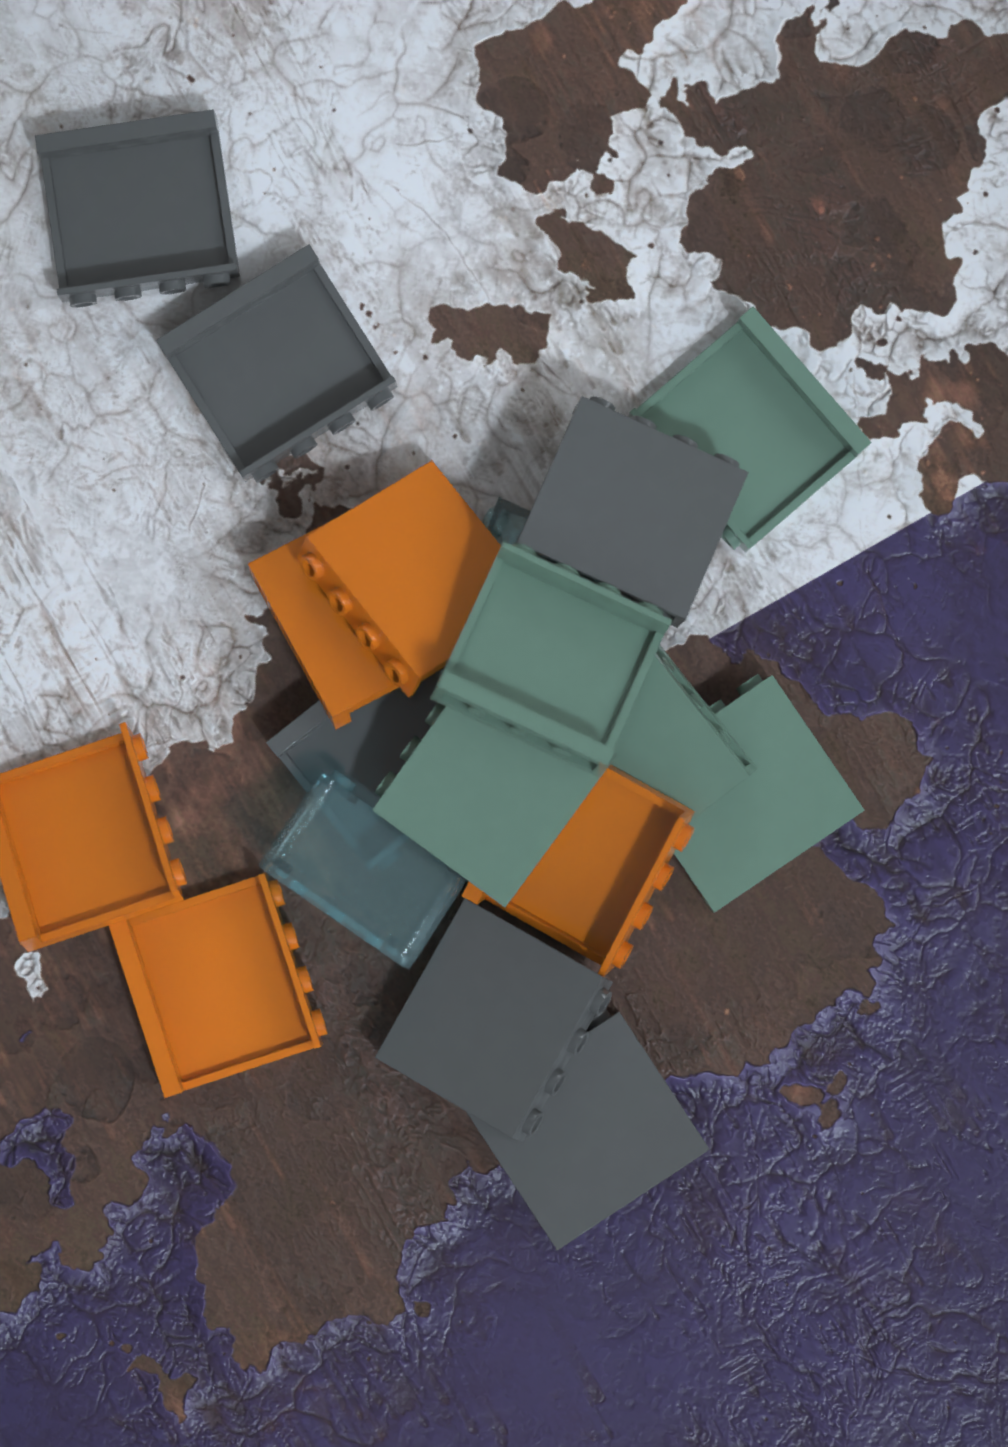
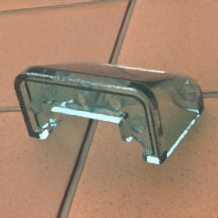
M334 769L331 775L322 770L262 855L258 865L275 879L403 967L410 969L468 880L372 810L373 807L352 792L357 786L355 782Z

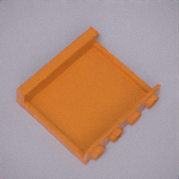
M431 460L306 536L297 558L304 574L310 580L316 581L325 592L332 609L338 615L344 616L353 627L359 643L366 650L372 651L384 666L385 674L390 682L395 686H400L404 693L410 697L415 693L421 681L446 666L501 545Z
M320 526L248 563L253 581L336 730L351 722V712L399 687L392 684L387 678L384 666L373 652L366 650L359 643L355 630L345 617L338 615L332 609L327 595L318 583L310 580L301 569L297 555L306 536L322 527Z
M126 722L119 724L122 733L0 773V879L19 943L28 952L184 900L180 886L187 884L186 875L180 859L172 860L167 844L174 842L173 833L167 817L159 818L154 803L162 800L154 775L146 776L142 764L143 760L149 759L148 752L141 733L133 735Z
M610 764L506 907H503L471 882H468L462 897L476 905L483 900L489 901L601 965L597 974L604 977L614 967L621 969L631 954L634 945L630 944L628 940L634 928L642 930L654 909V906L648 902L655 888L662 891L669 881L674 867L668 863L675 850L677 849L682 852L691 839L695 828L690 826L689 823L695 811Z
M262 873L258 876L109 925L164 1098L323 1045L321 1036L328 1034L320 1008L311 1009L307 993L314 991L306 965L297 966L293 950L300 948L292 922L283 923L279 907L286 905L279 881L278 879L270 881L267 873Z

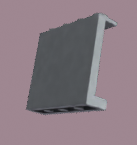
M214 109L35 135L37 154L41 158L59 283L57 295L63 303L70 302V307L74 308L87 307L97 304L98 297L111 295L115 296L116 301H128L141 298V291L159 289V293L163 295L176 294L186 291L187 284L204 282L205 288H217L230 285V278L240 277L218 120Z
M310 244L156 340L245 482L254 478L256 483H259L279 470L277 462L290 454L295 459L305 455L318 445L315 438L328 430L335 435L348 428L356 421L353 417L355 413L366 406L371 411L383 406L394 397L391 391L397 388L393 375L391 376L321 266L319 258Z
M582 396L573 410V416L524 527L515 543L532 548L537 553V557L552 564L563 563L573 567L579 572L580 577L592 583L602 582L612 585L621 592L622 597L637 604L639 602H646L662 610L663 616L672 619L671 626L678 628L687 618L749 472L739 468L740 464L727 455L717 453L712 456L697 449L698 444L688 437L682 435H673L671 437L656 430L657 426L644 417L632 416L629 418L614 411L615 406L605 399L594 396L588 399Z
M441 670L421 681L415 693L410 697L399 687L351 712V722L336 730L322 704L318 701L266 742L368 871L377 866L383 872L403 856L398 848L410 839L372 810L381 798L374 792L389 771L397 775L406 762L400 758V755L413 737L416 735L423 739L431 728L425 720L438 703L431 700V697L442 675Z
M465 898L375 1058L510 1138L524 1142L527 1135L533 1136L540 1127L544 1118V1112L541 1110L550 1095L555 1096L562 1088L567 1077V1072L564 1069L572 1055H579L585 1047L590 1035L586 1030L595 1015L600 1016L607 1008L612 997V992L609 989L613 982Z
M605 1009L600 1016L595 1015L587 1028L590 1035L585 1047L579 1055H572L564 1069L567 1072L566 1080L555 1096L550 1095L541 1110L544 1112L543 1121L533 1136L527 1135L524 1142L512 1139L467 1112L556 1250L567 1245L710 1150L618 1010L610 1015L607 1009Z

